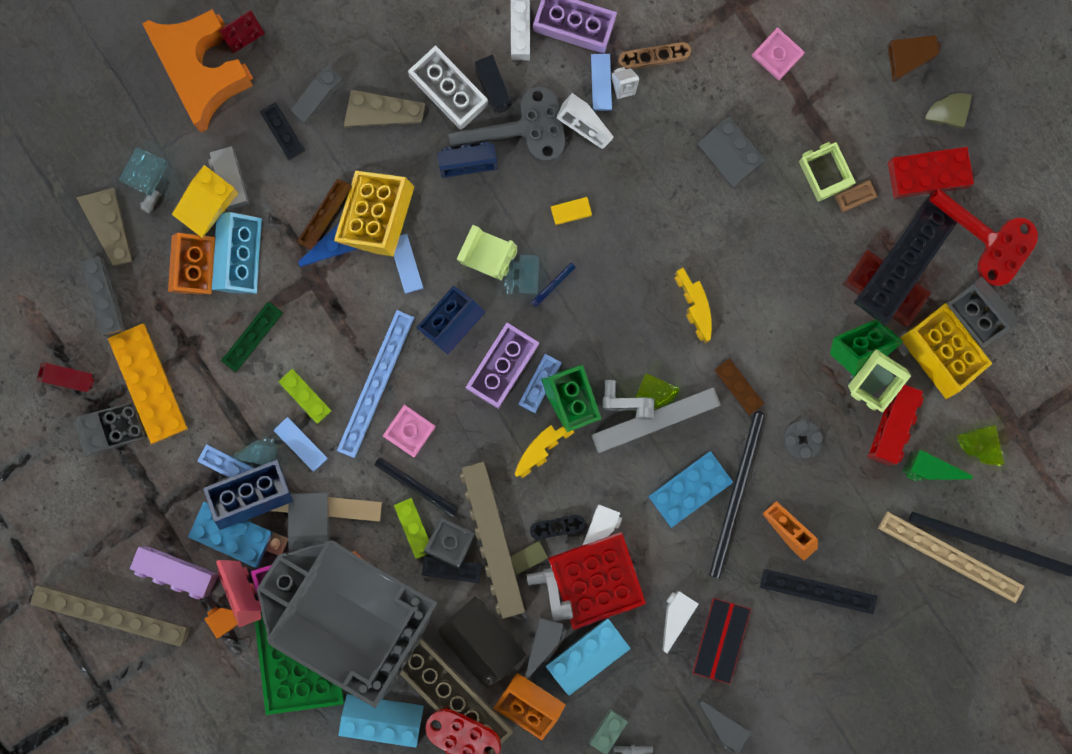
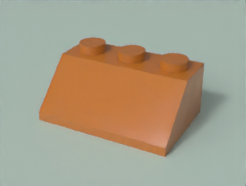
M185 233L172 235L168 292L211 294L215 237L204 236L201 238L199 235Z
M516 673L493 709L538 739L543 740L558 721L566 704L529 681L526 677Z

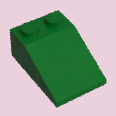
M875 319L834 337L830 355L855 377L875 350L888 356L902 344L903 340L887 326H884Z
M583 365L573 366L541 378L547 398L566 432L602 419Z
M922 450L911 451L902 470L903 473L907 474L906 478L914 482L924 480H971L973 478V475Z

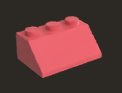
M216 561L220 581L238 626L241 627L260 620L262 608L260 601L255 600L256 590L253 583L249 584L247 580L250 576L246 566L242 567L240 561Z

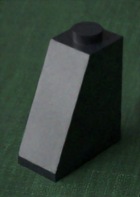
M493 54L476 61V73L493 112L498 111L501 113L508 110V106H511V99Z

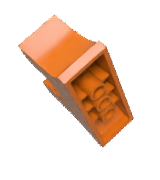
M213 9L196 18L178 24H158L150 20L142 23L193 124L201 133L208 130L211 117L226 100L253 86L250 81L253 77L245 63L241 64L239 59L225 62L216 68L203 66L205 52L224 41L219 30L226 26L220 14L216 15Z

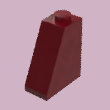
M40 363L36 379L37 382L88 392L94 384L92 373L49 363Z

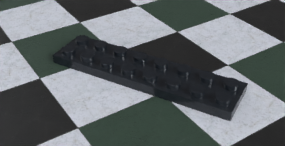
M933 193L929 195L854 301V304L884 326L892 319L957 224L954 219L929 201Z

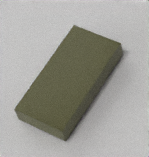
M539 541L511 556L515 575L548 558Z

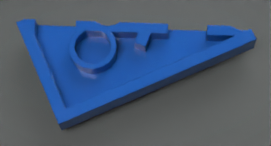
M338 223L298 263L301 268L357 250L358 248L334 241L339 226Z

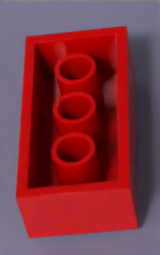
M968 147L893 157L888 162L894 199L931 194L937 189L943 192L967 189L974 184Z
M904 384L884 410L867 458L888 466L897 465L898 462L902 461L904 444L909 442L911 433H909L910 427L914 426L917 420L915 413L917 408L921 407L924 397H922L923 391Z

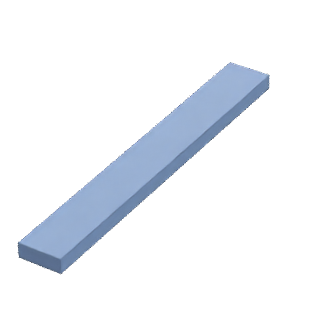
M398 310L396 311L338 446V452L353 458L356 457L415 317Z

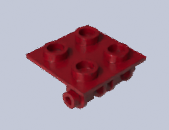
M251 10L219 30L233 54L265 34Z

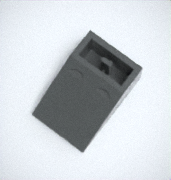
M134 402L78 416L73 421L85 458L146 438Z

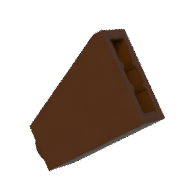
M936 35L891 40L887 47L892 82L900 80L935 59L941 50L940 42L937 41Z

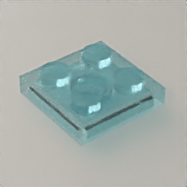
M136 147L119 181L151 196L169 163Z

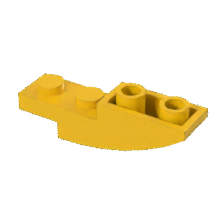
M681 268L676 271L674 279L677 285L684 289L685 294L683 295L687 303L693 305L687 309V319L690 324L694 323L697 330L695 332L699 340L707 343L711 340L712 324L710 307L705 291L700 281L692 284L685 269Z
M552 425L549 426L529 445L518 463L515 476L523 478L532 472L530 470L531 467L534 465L539 467L544 464L548 456L545 448L552 449L559 444L558 439L561 437L566 439L575 432L573 430L566 432L564 427L555 431Z

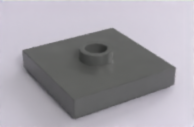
M441 517L424 549V553L459 569L476 533Z

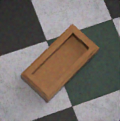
M870 180L835 195L842 213L878 197Z

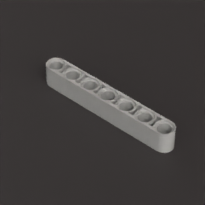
M713 387L654 410V419L634 418L591 436L597 452L601 453L721 406V403Z

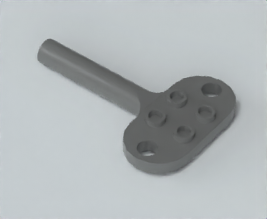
M545 87L529 89L521 100L522 117L519 121L448 133L450 146L455 148L462 145L523 136L527 141L530 154L535 159L542 162L553 161L562 154L565 148L562 122L557 119L560 111L557 98L551 90ZM539 92L543 95V99L541 101H534L532 98L533 94ZM546 147H550L553 150V154L549 157L542 153Z

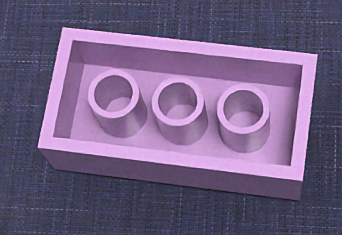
M541 0L533 23V32L605 54L617 12L580 0Z
M506 323L467 384L466 390L499 410L538 348L539 342Z
M149 546L138 547L130 569L135 571L134 574L139 577H151L154 583L160 585L169 584L171 585L170 589L177 592L187 591L189 592L188 596L199 600L211 595L219 575Z

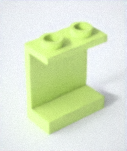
M472 225L457 260L467 267L502 281L503 276H506L509 271L508 265L511 259H514L517 254V245L511 240L507 242L485 233L479 227Z

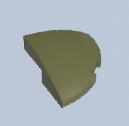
M956 93L948 95L940 101L938 100L929 109L924 120L963 129L972 95Z

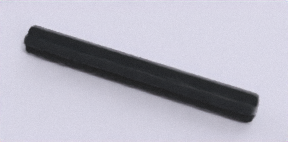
M379 457L374 465L450 516H454L457 513L458 508L383 458Z

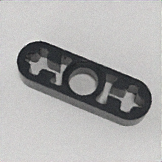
M572 515L536 522L530 527V534L534 539L540 540L580 532L585 527V520L580 515ZM574 518L582 522L579 525V529L571 526L569 527L570 531L566 532L565 519H568V523L574 522ZM556 521L561 522L563 525V530L560 533H555L552 530V524ZM545 523H549L551 535H547V531L542 532L540 537L537 534H533V530L536 529L537 525L540 528H546Z

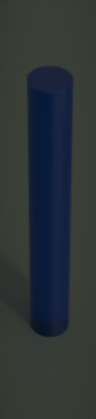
M570 263L531 301V304L536 308L576 268L575 265Z

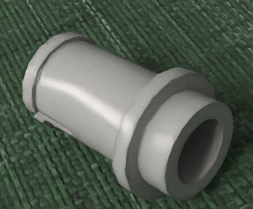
M150 188L143 203H140V209L148 214L151 211L154 212L153 208L161 193Z

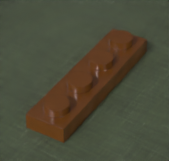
M337 178L296 241L297 243L312 250L323 231L328 227L334 214L337 213L339 206L348 196L352 188L350 184Z

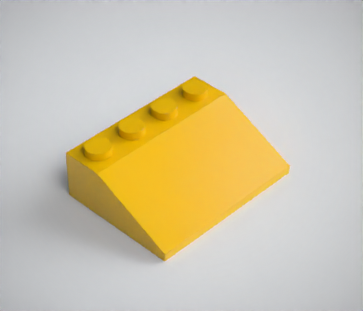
M355 171L351 184L352 188L348 193L334 241L371 253L394 257L415 186L406 177Z
M946 303L900 337L903 340V344L945 399L960 392L992 364Z

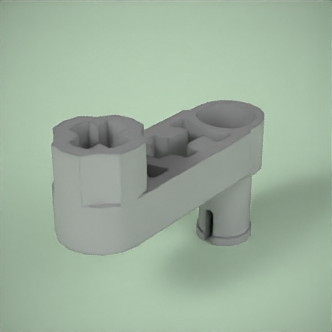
M605 380L602 410H636L637 419H654V399L616 398L617 381Z
M552 568L544 569L543 572L527 574L529 586L542 583L548 585L554 621L573 618L571 602H561L560 591Z

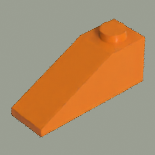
M777 501L763 512V516L802 560L805 561L818 549V538Z

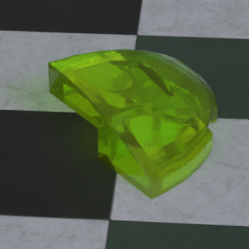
M645 373L635 398L654 399V409L668 405L676 397L680 388Z
M996 424L957 435L961 447L969 456L973 455L979 458L980 462L984 464L1005 465Z

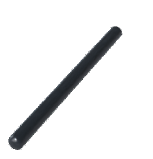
M756 411L753 415L709 576L719 579L765 419V414L761 411Z
M913 511L909 516L908 522L1072 577V565Z

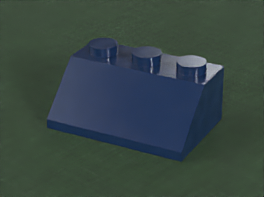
M490 142L479 143V146L474 147L462 145L460 149L454 150L448 147L437 152L442 178L498 170L495 147Z
M453 285L416 329L448 355L461 339L467 335L476 322L480 320L485 311L471 297Z

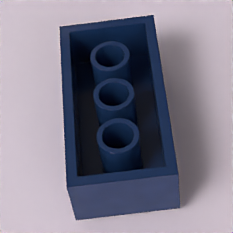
M278 460L203 488L214 522L219 530L294 502Z

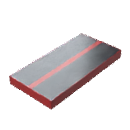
M713 598L694 664L693 674L728 684L731 683L751 611L750 608Z

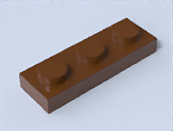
M730 358L714 370L748 416L764 405V402Z

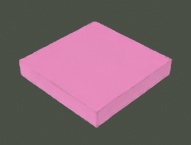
M777 27L752 54V57L780 81L805 52Z
M404 404L383 434V437L415 458L436 426Z

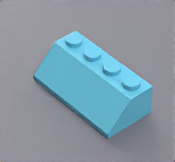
M232 212L222 213L216 221L212 290L257 294L262 218Z
M606 618L549 661L546 667L570 696L631 648L610 620Z
M347 694L338 736L416 748L424 705L382 699L377 707L374 708L354 695Z

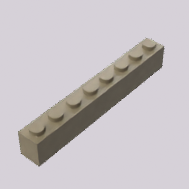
M481 462L463 467L460 478L462 484L466 483L468 491H465L466 500L472 504L473 509L470 510L472 521L477 523L478 528L475 529L476 537L482 541L483 547H480L482 558H486L488 566H485L487 577L492 578L491 592L498 600V603L495 604L497 614L502 615L503 619L525 613L526 610L512 566L510 551L486 463Z
M43 584L35 586L30 605L179 647L186 645L191 626Z

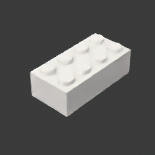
M436 45L408 70L409 77L460 130L465 128L488 106V99Z

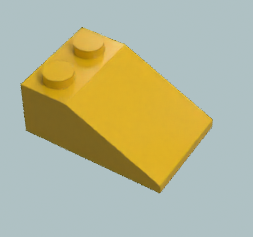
M204 165L192 179L172 215L203 238L239 193L233 186Z

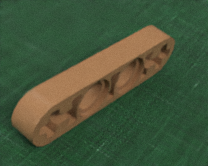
M685 42L625 51L620 54L618 64L620 68L638 69L682 62L689 58L691 47ZM680 48H683L684 51L687 50L685 56H682L681 53H675V58H672V49H674V52H679ZM666 50L669 53V57L661 59L659 52ZM647 53L651 59L649 62H642L640 55ZM634 55H637L638 64H635V60L630 61L629 65L622 62L624 57H628L631 60L635 58Z

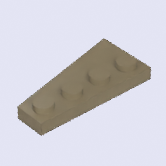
M351 90L344 128H351L353 126L369 127L370 125L386 126L387 124H420L423 121L426 104Z
M111 188L76 197L112 265L115 267L133 262L115 189Z

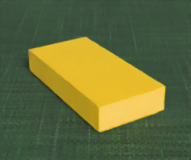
M587 197L551 206L555 226L592 216Z

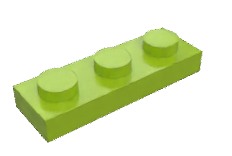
M293 369L278 381L317 424L332 412Z
M410 498L394 505L415 559L427 555L424 553V549L429 542V538L413 499Z

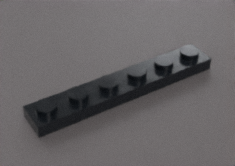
M763 569L759 588L873 615L878 597L877 595Z

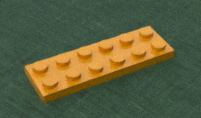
M140 324L108 338L150 443L155 444L187 430V425L145 324Z

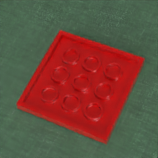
M622 532L548 557L563 602H571L573 618L569 620L573 630L646 604Z

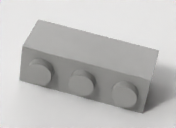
M231 146L210 152L211 159H208L211 170H214L218 176L233 186L239 193L226 209L231 210L249 205L235 150Z

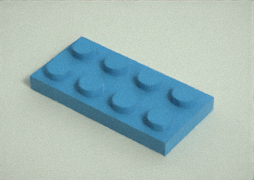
M710 451L648 497L672 528L732 484L733 481Z
M203 502L188 537L258 568L273 532L248 520L219 530L214 522L209 504Z

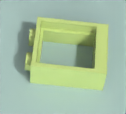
M827 142L819 147L820 150L815 152L809 150L802 154L803 157L799 161L818 202L851 188L856 183L837 142L833 144ZM831 152L843 181L820 190L808 162Z
M875 350L848 387L853 398L858 401L862 399L867 402L866 405L874 411L878 409L884 412L911 375L905 367L880 351ZM877 364L896 375L879 399L859 388Z

